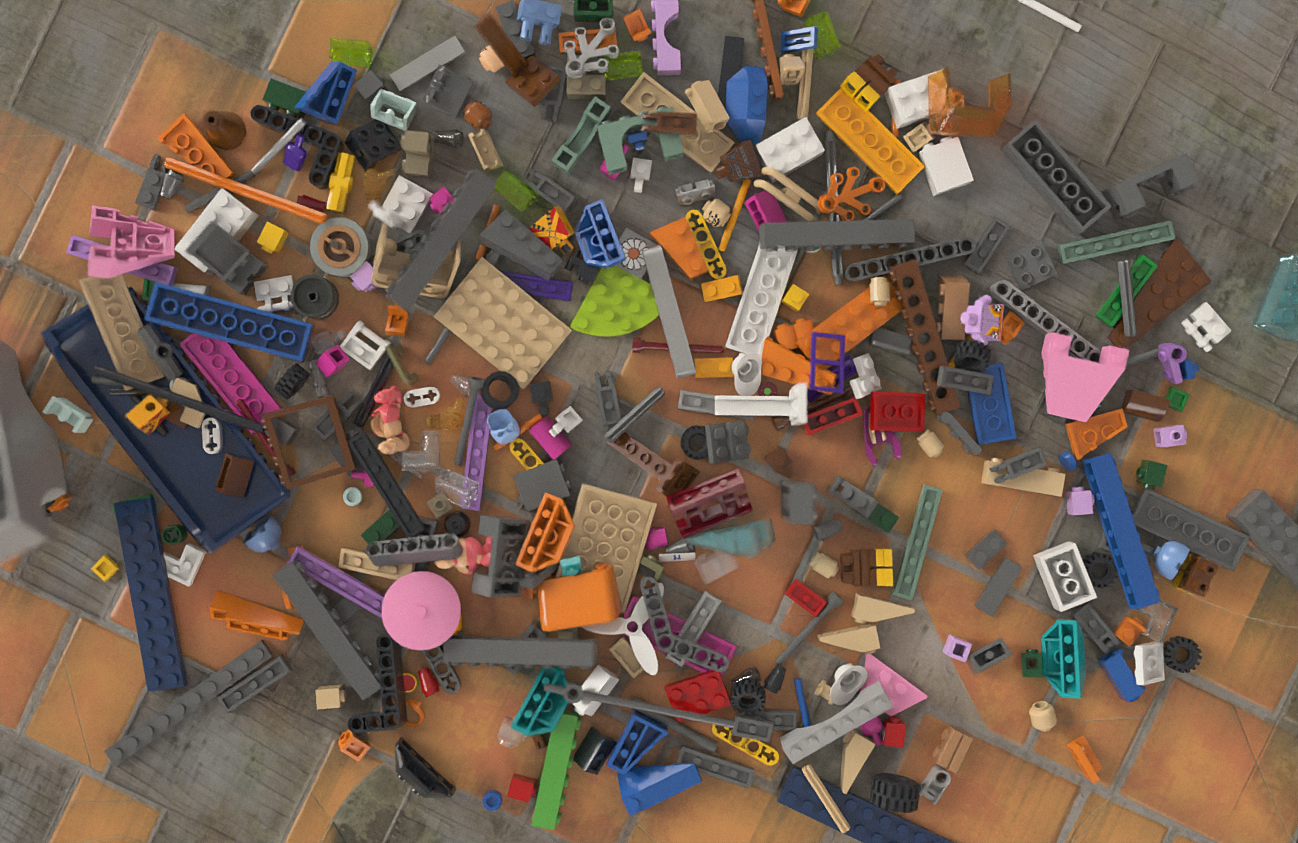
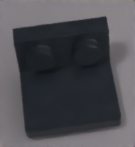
M376 119L351 130L344 142L366 174L373 171L378 161L402 149L401 144L386 123Z

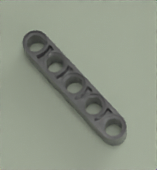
M442 534L375 541L367 545L365 553L373 565L388 566L455 559L462 555L463 547L456 535Z

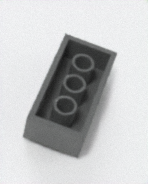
M781 480V518L789 524H814V519H817V507H814V499H817V487H814V483L805 480Z

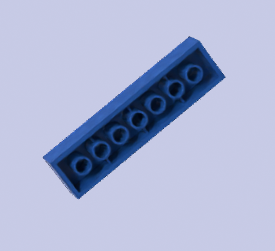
M155 282L145 320L303 363L314 329V325L158 282Z

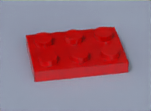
M871 392L870 430L924 432L925 393Z
M714 670L667 684L664 687L673 709L706 714L731 706V699L722 675ZM676 717L677 722L687 720Z

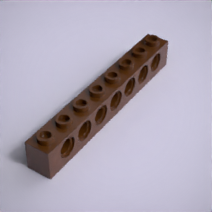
M912 259L890 266L889 276L892 283L895 282L897 289L895 290V296L902 305L900 313L903 320L906 319L908 325L906 333L913 342V345H911L913 355L918 358L917 369L924 378L922 385L930 398L928 400L929 408L937 414L960 408L956 390L937 386L938 376L935 379L931 378V372L934 369H937L939 375L940 366L948 367V363L917 260ZM909 277L911 280V284L909 287L905 288L903 285L904 278ZM912 295H914L916 298L915 305L910 306L908 300ZM917 314H920L922 320L919 324L916 325L914 322V317ZM925 332L927 340L921 343L920 335ZM931 351L933 354L932 359L927 361L925 354ZM942 387L944 391L943 395L937 397L936 391L938 388Z

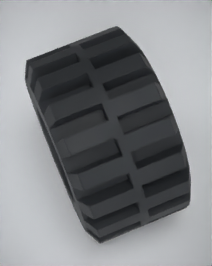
M890 773L875 774L872 776L869 801L879 808L893 812H915L918 809L921 786L915 780L905 776Z

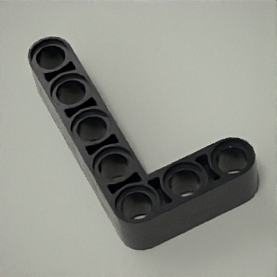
M255 105L250 112L251 118L259 125L284 135L299 120L263 105ZM265 112V117L259 120V114ZM279 119H283V124L277 127L276 122ZM306 122V125L299 132L305 136L303 142L319 148L309 173V181L318 189H326L329 186L330 176L335 171L338 152L342 153L344 149V142L335 133ZM318 132L319 138L312 140V135ZM337 139V145L330 147V142ZM326 157H330V163L323 165V160ZM323 175V181L316 183L317 176Z
M389 633L381 634L376 640L382 711L365 712L350 717L347 725L348 729L353 733L393 730L405 725L407 722L401 646ZM387 637L390 639L389 646L386 644ZM388 657L392 659V665H389ZM390 676L394 679L393 685L390 683ZM392 696H394L396 699L395 704H393L391 700ZM394 715H395V716L397 717V719H398L397 724H396V723L394 722V720H393V716H394ZM376 717H377V718L379 719V721H380V724H379V725L376 724V721H375V718H376ZM358 719L361 720V727L358 725Z

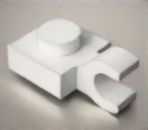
M633 158L630 178L636 179L634 192L642 193L643 180L649 181L652 160Z
M570 406L555 418L558 423L553 426L549 433L553 437L558 435L563 429L569 433L583 420Z

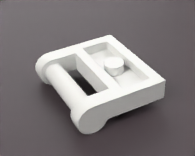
M359 320L340 347L345 353L372 371L386 351L385 346L391 345V342L387 339H382L364 326L365 323ZM361 332L380 347L376 351L358 338L357 334Z

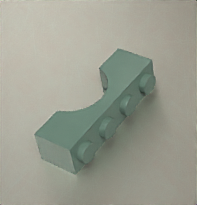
M594 96L573 134L561 145L551 160L555 167L568 176L597 135V126L601 122L606 121L611 114V107Z

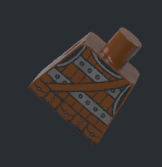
M744 140L721 155L722 166L714 169L718 179L727 176L729 182H737L763 175L751 140Z

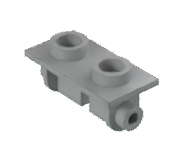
M706 179L695 182L696 189L692 188L691 183L678 186L675 189L678 205H689L696 201L709 200L712 197H716L713 181Z

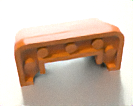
M600 563L595 565L591 572L574 576L555 578L554 574H550L537 586L540 621L543 631L610 622L617 619L622 610L613 564Z

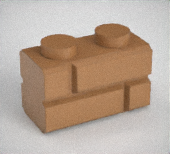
M949 726L942 733L940 747L937 746L933 752V760L936 764L958 774L974 738L955 727Z

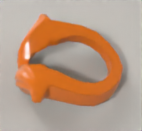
M414 699L406 701V705L410 704L411 708L420 715V720L416 723L407 721L405 725L416 727L424 721L425 713L420 706L422 704L421 701L417 702Z

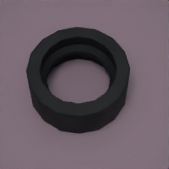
M502 371L491 373L485 379L481 389L483 401L495 410L508 408L515 402L519 394V385L516 379L511 374ZM501 380L509 386L511 394L507 400L498 401L490 395L489 386L493 381Z

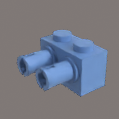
M521 0L517 15V21L523 22L520 39L524 40L526 38V41H532L535 25L541 27L538 43L550 46L552 30L560 22L562 5L542 0Z

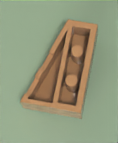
M939 274L938 322H936V327L941 339L965 340V324L961 322V315L967 312L970 282L962 275Z

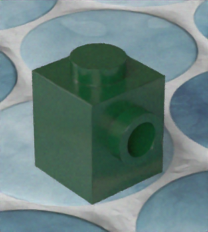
M1142 460L1140 467L1136 471V482L1143 483L1142 487L1152 490L1155 487H1162L1168 465L1150 460Z

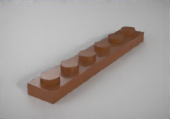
M750 0V3H754L755 8L752 10L753 19L758 22L759 27L756 29L757 38L762 41L763 46L760 47L761 57L766 60L767 66H764L766 78L769 77L770 85H768L769 94L773 96L774 101L782 100L784 94L764 0Z

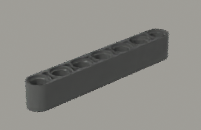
M963 237L853 263L844 270V278L847 282L854 283L888 275L891 269L887 267V260L894 261L896 265L905 262L906 255L916 259L919 267L964 257L975 250L976 242L971 237ZM962 242H966L968 244V251H964L962 249ZM944 246L950 249L949 256L943 253ZM925 251H929L932 254L931 260H927L924 257ZM869 264L875 265L876 273L872 274L868 271ZM851 268L857 270V278H853L849 275V270Z

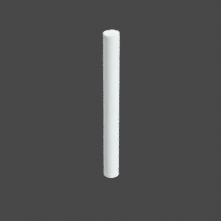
M1017 0L1076 32H1079L1082 27L1079 23L1035 0Z

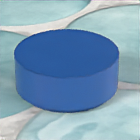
M1063 452L1059 455V461L1065 469L1072 471L1077 467L1075 458L1069 452Z
M496 790L486 792L483 797V806L489 811L499 809L502 804L501 794Z

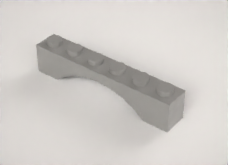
M877 681L863 689L850 705L835 716L813 726L796 728L780 737L783 750L792 764L894 706L881 683Z

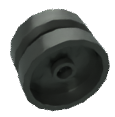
M306 275L299 278L290 292L291 303L294 309L299 314L312 319H324L331 316L339 304V293L336 287L329 280L317 275Z

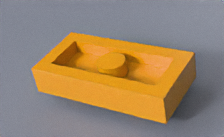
M739 275L701 283L704 302L706 303L743 294Z
M733 358L694 359L695 378L734 377L731 367Z

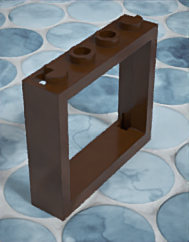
M334 394L263 414L264 418L261 419L262 425L265 430L268 429L270 436L267 437L270 448H274V463L276 467H280V482L282 486H286V489L356 469L351 447L347 442L348 437ZM327 403L346 465L291 481L272 418Z

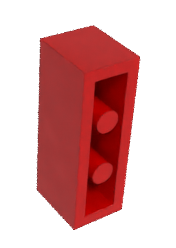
M852 397L807 414V423L802 424L805 435H811L863 414L857 399Z

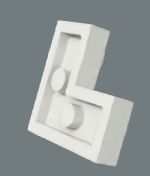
M869 353L854 358L853 361L859 377L849 382L855 398L858 399L871 394L873 391L882 389L880 379L876 374L874 363Z
M188 543L180 559L164 552L168 577L188 587L191 586L206 551Z

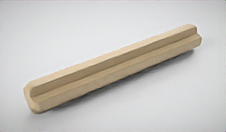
M813 49L802 50L801 60L805 65V70L799 81L797 119L799 120L805 117L808 119Z
M807 764L802 768V772L842 833L849 831L850 825L812 766Z

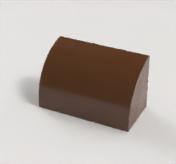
M1126 390L1122 408L1125 414L1159 422L1168 409L1170 399L1136 390Z
M225 453L215 490L222 494L244 498L254 461Z

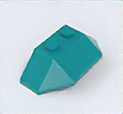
M1058 619L1041 637L1043 676L1058 692L1060 697L1081 699L1086 677L1084 635L1078 620Z
M556 665L553 668L542 667L511 724V729L527 737L554 731L569 702L565 700L562 694L544 691V686L547 683L565 687L567 681L562 668Z

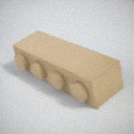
M991 457V461H984L981 483L1062 497L1066 474L1059 473L1060 469L1048 467L1046 471L1039 468L1017 478L995 484L994 479L1008 473L1006 468L1000 469L997 472H991L989 468L1003 463V459Z

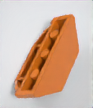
M545 492L515 565L530 572H535L560 562L575 527L563 499Z

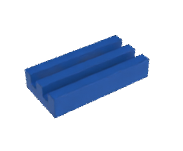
M809 27L781 32V52L789 53L818 48L816 43L818 36H816V33H818L819 29ZM811 34L809 37L786 40L788 37ZM810 41H811V43H805V44H799V45H793V46H786V45H792V44H798V43H804V42H810Z

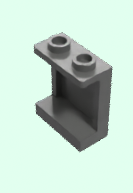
M211 221L185 250L219 276L223 282L226 279L231 281L238 273L235 269L239 265L244 266L250 259L248 256L250 251L215 221Z
M556 459L513 476L527 512L540 506L545 492L561 499L571 495L570 491L573 488L570 480L565 479L563 473L566 472L562 461L559 462Z

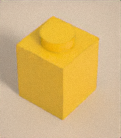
M267 222L257 243L262 245L261 249L271 254L273 251L280 253L289 232Z
M792 284L781 300V303L798 312L809 294L795 284Z

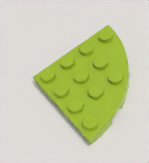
M616 265L609 268L602 267L570 328L587 335L613 337L629 334L645 327L659 316L651 284Z

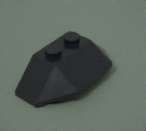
M401 737L395 744L396 772L399 779L407 782L412 786V791L423 798L452 797L456 788Z

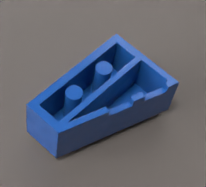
M330 62L294 108L327 124H338L357 70L342 62Z
M634 710L607 760V766L625 775L644 754L651 750L662 737L668 734V727Z

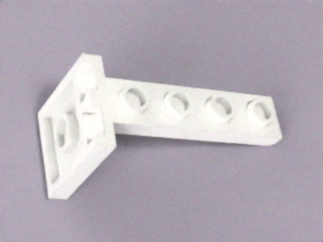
M399 175L383 205L381 206L373 201L369 208L374 211V216L387 223L391 228L396 229L398 227L411 233L418 225L431 201L429 197L433 193Z
M798 383L791 387L789 396H715V415L789 416L791 426L807 423V383Z

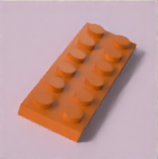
M886 275L882 276L886 277L887 282H889L890 302H886V306L877 307L874 303H870L869 286L796 341V344L809 361L811 359L812 332L845 335L846 353L900 312L902 305L896 299V288ZM816 337V359L836 361L840 358V340ZM818 364V365H820V366H822V367H824V368H827V367L829 366V365Z

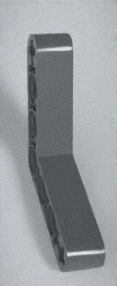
M644 576L640 581V587L658 648L714 671H725L729 666V660L724 653L672 633L658 583L653 576ZM647 580H650L651 583H654V585H652L653 594L651 595L649 594L648 588L644 587V585H646ZM652 599L659 600L660 604L657 608L649 607V602ZM657 618L665 620V624L662 627L654 625ZM662 637H669L670 643L663 646L660 644V639ZM683 643L688 645V650L684 653L678 651L679 645ZM698 651H706V657L704 659L696 658ZM711 653L713 659L719 660L721 657L724 663H720L719 666H717V663L714 660L710 659Z

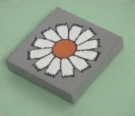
M625 228L619 240L626 260L616 264V266L642 279L647 271L642 250L659 245Z

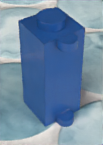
M1122 648L1116 651L1112 650L1109 654L1097 660L1120 698L1126 702L1136 701L1139 699V695L1144 693L1143 690L1146 687L1136 684V678L1121 655L1124 653Z

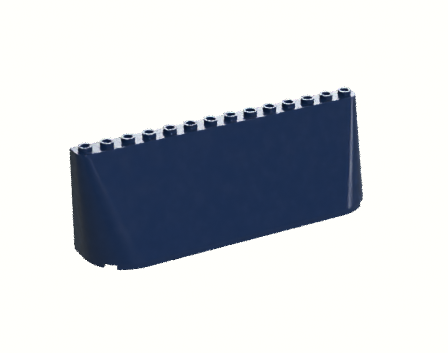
M129 287L128 291L143 326L152 323L145 320L148 307L144 302L140 303L136 298L137 293L132 287ZM89 304L40 332L47 349L55 357V361L189 534L209 555L218 551L291 497L289 494L291 493L290 489H286L285 485L282 486L277 479L279 478L277 472L266 465L267 460L263 454H258L255 451V444L250 438H245L242 434L244 431L241 426L217 418L222 424L223 449L217 454H208L203 448L202 424L200 428L188 425L187 429H183L164 419L161 424L168 434L161 437L156 430L147 435L131 422L125 415L135 408L136 404L128 395L110 396L109 394L110 388L124 387L92 383V376H98L92 373L95 365L116 371V368ZM153 323L164 342L171 346L173 356L184 371L179 377L186 378L189 382L197 385L203 403L228 411L220 406V400L217 395L209 392L206 381L202 377L198 378L195 374L197 372L195 367L190 362L187 363L184 360L185 355L181 349L173 346V340L167 332L163 333L160 329V324ZM158 348L157 352L162 357L163 351L161 348ZM164 375V377L152 381V385L158 387L170 386L171 381H168ZM139 395V397H140L142 400H144L147 396H149V395ZM206 414L205 417H204V419H203V421H204L205 419H207V418H216V417H213V416H210V415H207V414ZM211 421V424L208 425V428L212 430V435L213 428H216V424H213ZM212 437V443L209 444V448H213L214 451V448L217 447V443L213 442ZM225 453L254 461L244 498L222 494L215 490Z

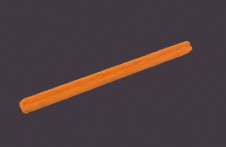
M166 158L164 166L170 170L320 224L325 223L327 219L325 213L172 158Z

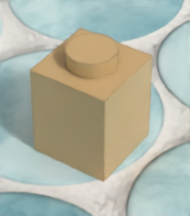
M343 685L320 686L316 689L317 709L340 708L347 700L346 690H343Z

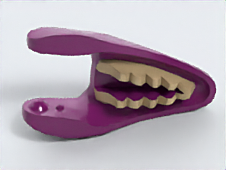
M871 406L865 408L863 414L865 451L872 466L876 467L878 463L873 454L872 447L881 443H890L894 452L893 457L897 460L900 459L901 444L893 431L870 430Z

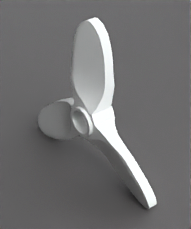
M658 583L662 597L664 593V586L662 583ZM651 586V587L648 589L650 595L653 594L652 586ZM643 595L637 602L630 618L618 617L610 622L582 626L584 629L598 634L615 635L625 633L630 638L632 650L642 668L647 673L656 675L658 671L656 654L651 642L642 631V624L649 619ZM652 599L649 602V607L657 608L660 603L659 600ZM630 621L637 623L638 629L636 632L628 631L627 624Z

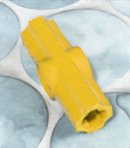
M338 152L335 171L331 174L329 180L330 193L326 207L327 210L344 213L347 196L353 186L352 173L356 159L353 155Z

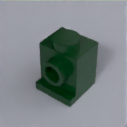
M1026 649V653H1022L1023 677H1043L1042 653H1038V650ZM1034 659L1036 666L1031 667L1029 661Z

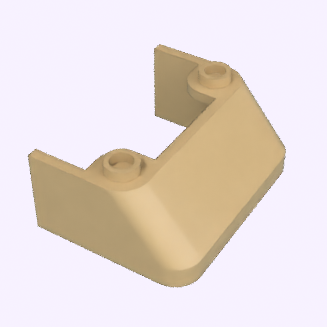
M383 223L372 271V283L382 288H388L392 282L395 283L399 278L397 276L398 272L403 266L406 267L409 264L410 260L408 258L411 255L396 251V242L386 238L387 223ZM458 239L455 243L453 251L448 253L420 295L444 298L449 294L460 263L461 239Z

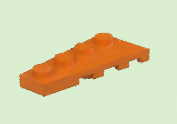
M185 113L157 138L197 168L228 179L236 174L192 119Z
M767 336L764 340L761 358V375L795 385L807 383V388L810 389V361L806 360V357L788 350V347L775 343L772 338ZM815 364V386L834 388L837 375ZM819 391V392L826 393V394H829V395H831V394L833 393V392Z

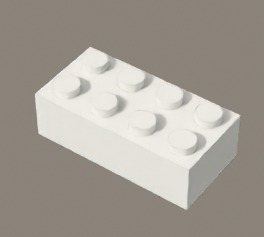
M221 188L174 249L204 273L213 275V271L185 250L211 221H215L239 241L259 215L230 192Z

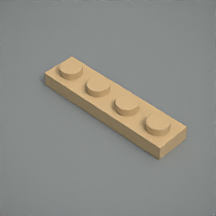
M341 548L338 567L398 580L402 576L414 572L415 563L375 566L365 552Z

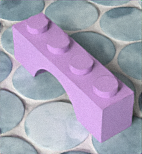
M651 0V12H655V19H652V31H656V38L652 39L653 51L657 50V58H653V68L657 70L658 76L680 75V50L673 48L667 42L664 35L667 25L678 18V0Z

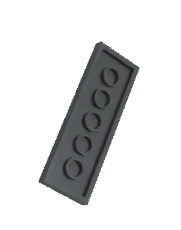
M1143 488L1132 511L1136 527L1168 542L1177 541L1190 547V552L1230 571H1235L1250 539V536L1147 488Z

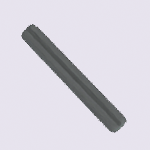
M1126 260L1118 262L1124 334L1125 337H1133L1137 335L1130 262Z
M661 387L653 390L604 435L606 440L613 443L665 395L664 390Z

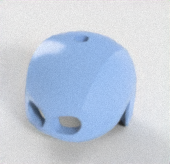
M499 409L487 418V423L491 430L490 433L499 444L510 443L520 435L517 420L511 416L508 410Z

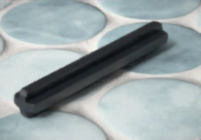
M390 357L385 358L354 420V424L359 427H364L376 403L374 397L378 392L382 391L394 367Z

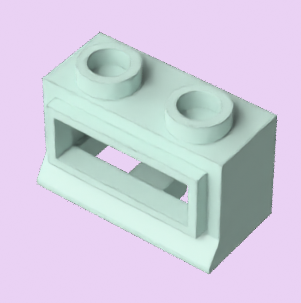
M383 89L379 90L371 104V118L404 131L408 130L416 114V102ZM383 106L389 108L387 112L381 111ZM394 111L402 113L405 116L403 117V119L398 118L395 116Z
M52 396L43 410L44 414H55L58 416L59 421H66L74 426L72 430L74 433H85L94 420L91 418V414L66 398L61 397L56 398Z

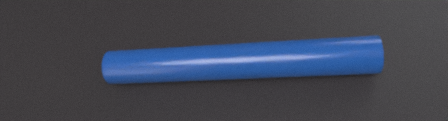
M801 678L794 679V685L804 727H809L811 722Z

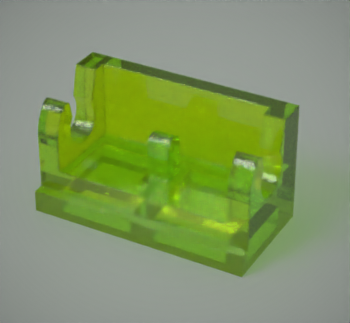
M828 11L812 15L804 23L805 28L816 27L819 29L818 33H816V36H818L816 41L818 48L813 49L817 60L823 58L828 53L829 55L833 54L841 47Z
M330 38L329 58H332V62H342L348 66L371 68L373 47L369 41Z
M640 51L619 53L618 57L614 59L608 56L602 57V59L608 61V70L604 72L606 80L641 76L643 73Z
M504 170L495 182L497 185L494 189L520 212L526 210L538 196L507 170Z

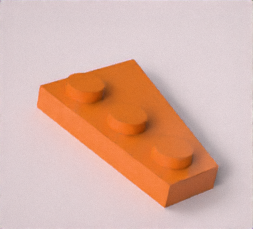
M1123 408L1091 416L1087 422L1076 420L1065 424L1076 461L1128 427Z

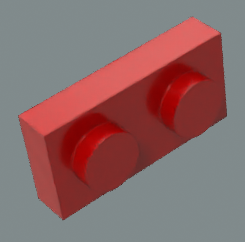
M796 578L784 593L814 617L819 614L827 601Z

